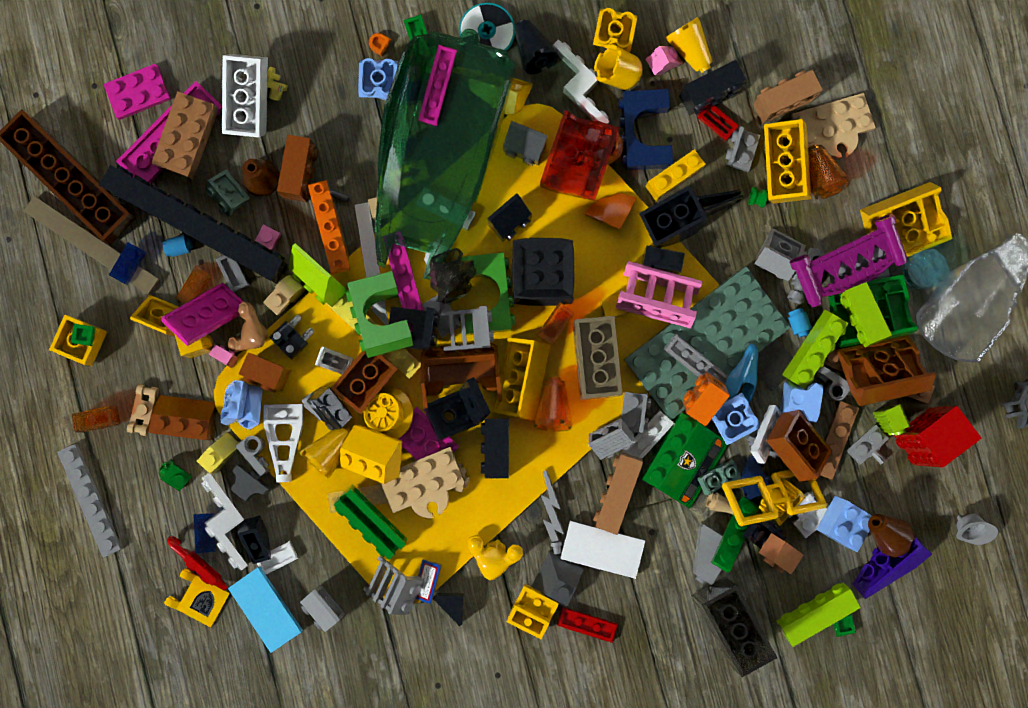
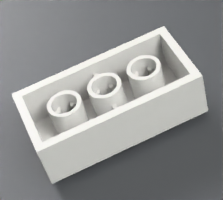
M238 54L223 55L222 134L250 137L266 135L268 57Z

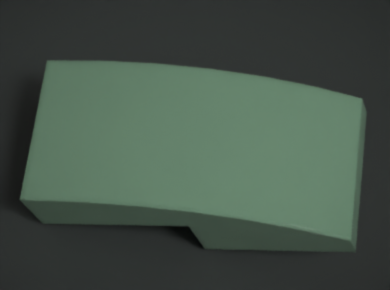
M729 460L709 470L697 479L704 494L710 495L721 488L723 483L737 480L741 476L734 460Z

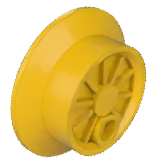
M391 387L381 389L364 409L363 420L365 427L399 439L408 431L412 424L413 406L411 400L399 389Z

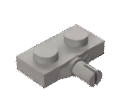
M875 424L846 451L859 465L872 456L881 465L887 459L879 450L889 438Z

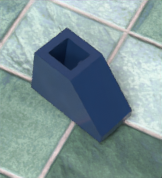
M752 454L749 455L740 479L761 476L766 486L772 485L769 476L765 475L762 470L764 464L758 463ZM757 484L742 487L747 499L761 495Z

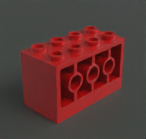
M957 405L930 407L909 423L910 426L905 428L906 432L897 436L894 434L896 444L907 452V458L913 465L945 467L982 439Z

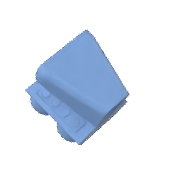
M371 58L360 60L359 97L379 98L388 102L399 103L398 82H400V67L398 66V61H393L392 59L373 60Z
M234 380L227 386L224 395L221 423L230 425L238 422L240 426L249 430L259 425L263 389L258 386L249 385L244 381Z
M786 381L783 386L780 412L786 413L800 410L809 422H817L820 414L823 386L811 383L804 389L792 381Z
M743 393L727 399L712 418L726 445L760 428L758 419L752 412Z

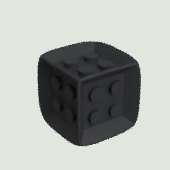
M525 238L514 240L512 243L513 304L526 306L572 304L574 300L573 240L563 238Z

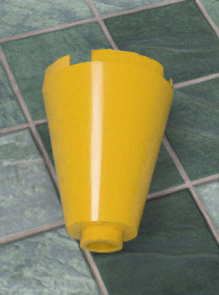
M698 17L665 37L670 45L696 72L700 70L702 73L711 68L710 63L713 61Z
M347 426L332 430L302 449L300 454L302 457L306 456L308 458L307 462L320 475H325V478L328 479L339 464L340 448L351 430Z

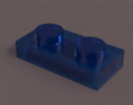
M128 242L110 271L109 276L128 285L147 252Z
M214 513L193 514L195 554L215 552V536L211 538L205 530L207 527L205 522L212 518Z

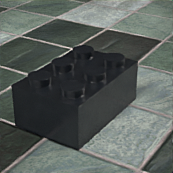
M734 60L684 85L679 97L689 116L694 113L699 115L706 110L705 107L711 104L714 107L722 103V99L726 97L730 99L737 96L743 88L746 78L737 61Z
M485 419V423H481V435H485V442H481V454H485V462H481V474H485V478H509V419Z

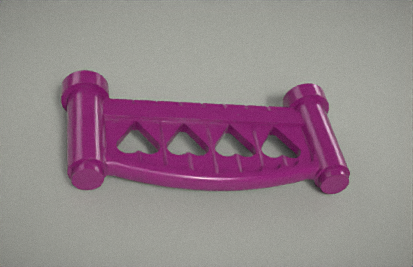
M894 214L884 215L876 219V230L810 261L808 255H802L789 262L792 270H795L808 304L811 307L822 304V299L825 296L841 294L845 290L865 282L868 283L893 263L896 266L907 263V255L895 226L897 221ZM875 245L886 253L885 258L879 259L876 263L872 260ZM858 254L869 261V265L862 267L859 271L855 268ZM841 262L852 269L851 275H845L843 279L838 277ZM824 270L835 277L834 283H828L826 287L821 285Z

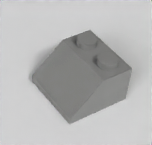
M771 228L754 264L763 270L775 274L780 279L789 281L795 270H792L789 262L796 257L802 256L806 245Z
M322 585L314 589L300 602L305 614L311 615L315 620L313 621L315 626L319 630L323 629L324 632L345 615V612Z

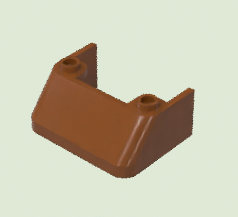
M490 343L491 347L454 351H444V347L433 348V351L423 350L421 352L420 385L424 408H428V396H437L442 393L443 385L464 384L473 377L477 383H482L483 389L487 391L497 390L498 402H502L497 345Z

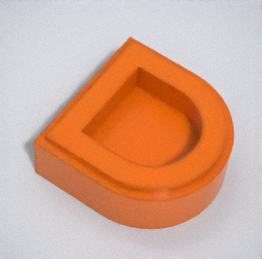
M375 33L369 39L371 50L380 56H383L391 43V39L381 33Z

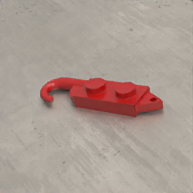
M175 536L167 538V543L171 549L183 558L188 569L196 571L200 575L204 583L211 586L215 585L224 591L228 588L221 579L222 576L196 552L182 548L180 546L182 542Z

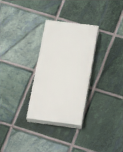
M570 521L560 559L636 579L645 540L619 533L615 535L596 527Z

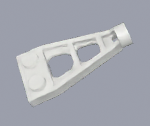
M304 404L264 405V428L276 472V482H292V469L304 425ZM290 424L293 429L289 440H278L275 432L276 425ZM280 445H288L290 447L289 458L286 461H281L278 458L277 448ZM281 471H286L287 474H281Z

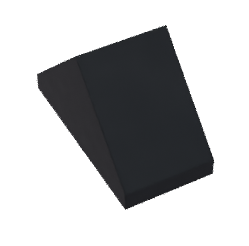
M436 593L432 599L460 627L463 624L464 593Z

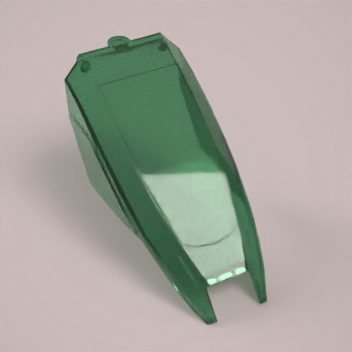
M465 29L461 33L460 38L436 31L413 36L402 53L384 105L380 133L375 221L377 264L380 267L385 268L394 243L430 253L423 279L429 280L450 252L465 224L473 203L477 201L500 133L517 64L508 56L506 50L480 44L479 35L473 29ZM439 44L455 49L457 53L437 126L420 122L418 119Z

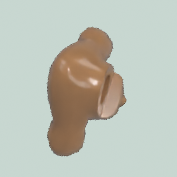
M242 302L239 304L238 311L240 316L246 321L242 326L241 338L231 337L228 341V348L234 353L262 347L268 337V332L265 326L259 322L254 307L249 302Z

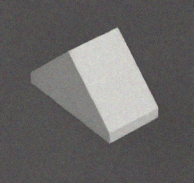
M321 347L315 365L343 374L351 365L353 358Z

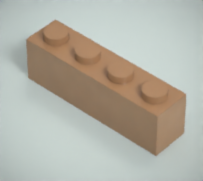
M621 452L620 456H615L612 466L616 468L614 473L608 476L606 485H609L607 493L603 491L600 503H603L601 510H596L593 521H596V528L618 535L643 464V459Z

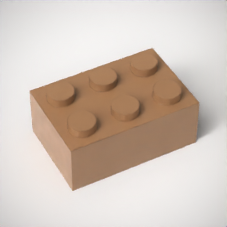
M803 70L795 75L796 78L791 80L786 78L780 81L778 86L774 88L769 86L760 91L761 94L757 96L753 105L762 124L804 106L817 98L823 90L813 70L809 72Z

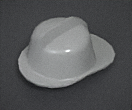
M959 514L957 516L958 522L956 527L958 532L956 537L961 541L974 545H983L991 542L998 535L997 527L985 522L977 514Z

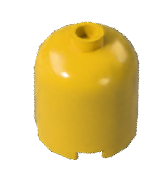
M613 44L607 45V50L603 54L599 53L595 61L594 71L597 72L596 79L622 90L633 88L642 76L643 67L640 59Z

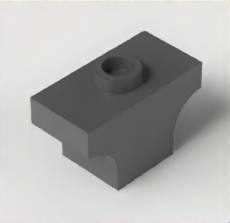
M237 465L233 469L236 481L230 490L244 501H249L256 493L265 495L271 489V487L260 480L261 476L254 470L250 472L243 465Z

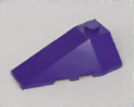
M916 536L909 552L902 556L891 557L875 548L872 552L873 556L868 564L863 566L853 585L862 597L867 599L917 568L932 553Z

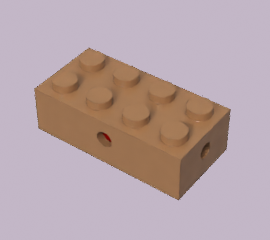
M177 91L151 164L165 171L194 180L219 109L212 103Z

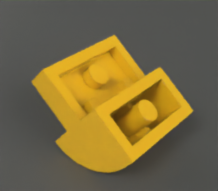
M524 584L506 622L542 639L559 602L539 590Z

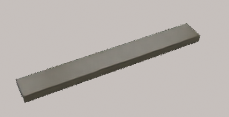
M33 196L23 212L147 295L152 293L160 279L36 196Z

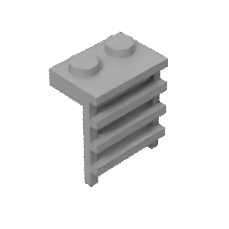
M480 306L479 309L441 312V316H449L451 346L444 347V351L491 347L490 342H494L493 330H489V322H492V313L487 310V306ZM465 314H472L475 344L467 345ZM453 315L461 316L463 345L460 346L455 345Z
M379 556L377 560L380 563L369 587L365 586L363 590L367 596L374 598V602L381 604V608L387 609L390 615L409 614L424 580L419 576H405L386 559ZM386 567H387L386 573H385V575H384V577H383V579H382V581H381V583H380V586H379L377 592L375 593V591H376V589H377V587H378V584H379V582H380V580H381V578H382V576H383V573H384V571H385V569H386ZM395 573V576H394V578H393V580H392V582H391V584H390V586H389V589H388V591H387V593H386L384 599H382L383 596H384V594H385V591H386V589H387V587H388V585H389V583H390V581H391V578H392L393 574Z

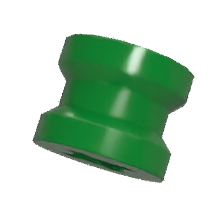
M753 186L749 195L748 205L753 206L755 204L760 208H764L768 197V190H759Z

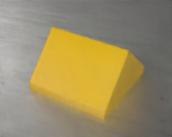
M149 295L131 315L130 319L164 334L174 336V333L161 319L162 316L177 309L179 306Z

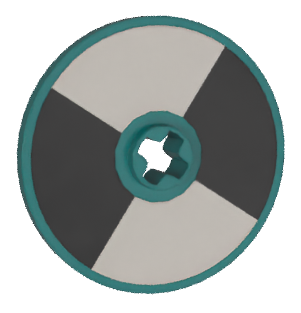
M477 4L467 10L460 21L459 37L461 43L475 57L482 59L499 57L513 43L515 37L514 21L508 11L497 4ZM485 27L490 30L489 35L483 32Z

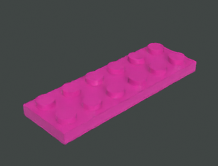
M197 81L184 92L186 95L214 104L219 109L217 115L222 111V105ZM172 105L116 161L121 167L134 174L133 178L137 175L151 183L163 171V169L157 168L151 163Z

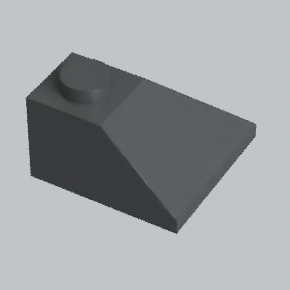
M549 551L532 586L548 597L568 606L584 568L570 561L560 559V556Z

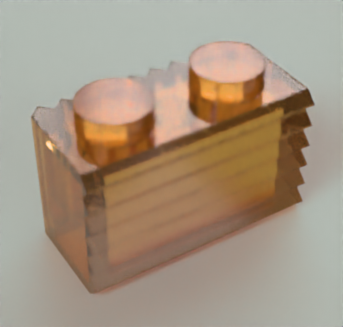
M559 302L537 336L551 346L554 345V342L557 341L565 326L568 325L574 316V311Z
M107 406L71 415L74 431L78 433L104 429L120 424L117 406Z

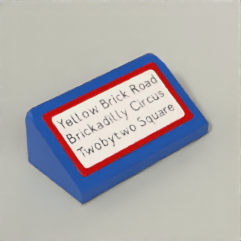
M423 559L418 576L424 582L416 599L425 603H431L442 564Z

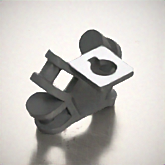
M1026 379L1022 383L1020 381L1014 382L1016 392L1010 401L1002 403L1003 407H1006V418L1019 416L1016 422V427L1019 429L1028 428V379ZM1020 404L1021 411L1015 412L1014 405Z

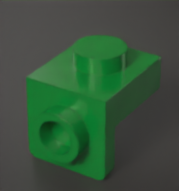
M171 458L160 466L158 473L162 481L179 492L192 477L190 473L176 465Z

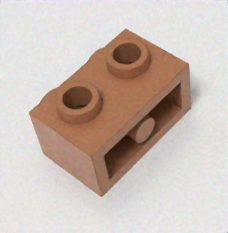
M772 533L759 551L765 557L764 562L781 573L785 570L789 574L793 573L804 556Z

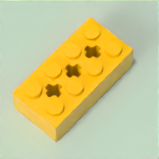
M803 119L764 124L768 200L775 204L811 199L807 124ZM786 140H789L790 143L787 146H784L783 143H786ZM787 159H790L791 162L788 165H785L784 162H787ZM790 177L792 179V182H790V184L785 183V181H788V178Z

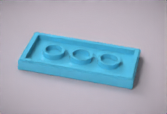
M260 566L228 588L270 653L303 631Z

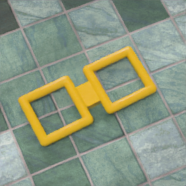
M791 470L772 473L771 478L774 482L772 485L766 486L761 476L729 481L722 484L724 493L739 526L777 519L779 513L775 507L776 505L784 504L789 515H796L824 509L827 507V503L816 479L807 481L817 502L793 507L781 479L795 477ZM757 484L769 512L744 517L732 489Z

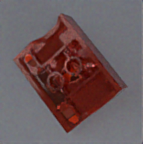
M565 110L540 180V187L556 193L595 201L620 128L600 121H588L576 117Z

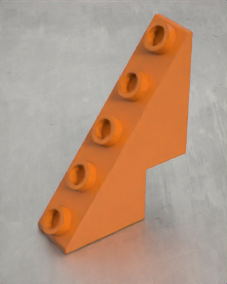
M327 180L308 184L331 275L350 270L349 253Z

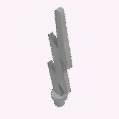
M545 470L543 475L549 497L541 494L551 522L545 519L543 521L552 541L550 544L553 547L554 554L562 553V541L559 540L556 531L564 534L554 507L561 509L548 471Z

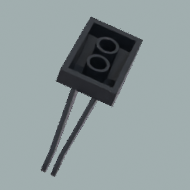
M689 185L640 212L639 215L655 247L662 248L680 243L695 235L709 222L708 216L742 201L744 197L739 195L741 193L740 189L697 197L692 186Z

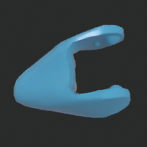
M750 344L747 347L742 359L727 378L725 385L730 395L728 399L737 396L743 383L745 385L742 393L748 403L753 398L758 374V348L754 344Z

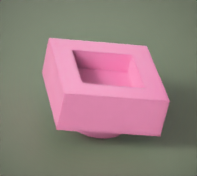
M263 224L255 241L270 250H274L281 233Z

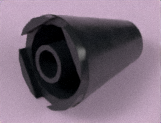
M530 20L519 21L514 31L523 69L527 74L532 75L541 73V69L544 67L549 69L559 58L556 48Z

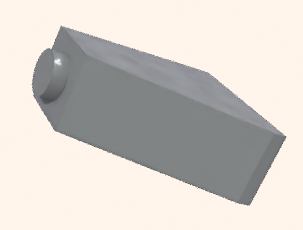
M700 523L693 573L697 575L695 579L700 583L706 585L708 582L712 585L722 570L711 563L722 536Z

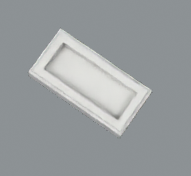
M289 541L271 550V560L259 562L257 565L262 568L265 574H268L299 557L292 542Z

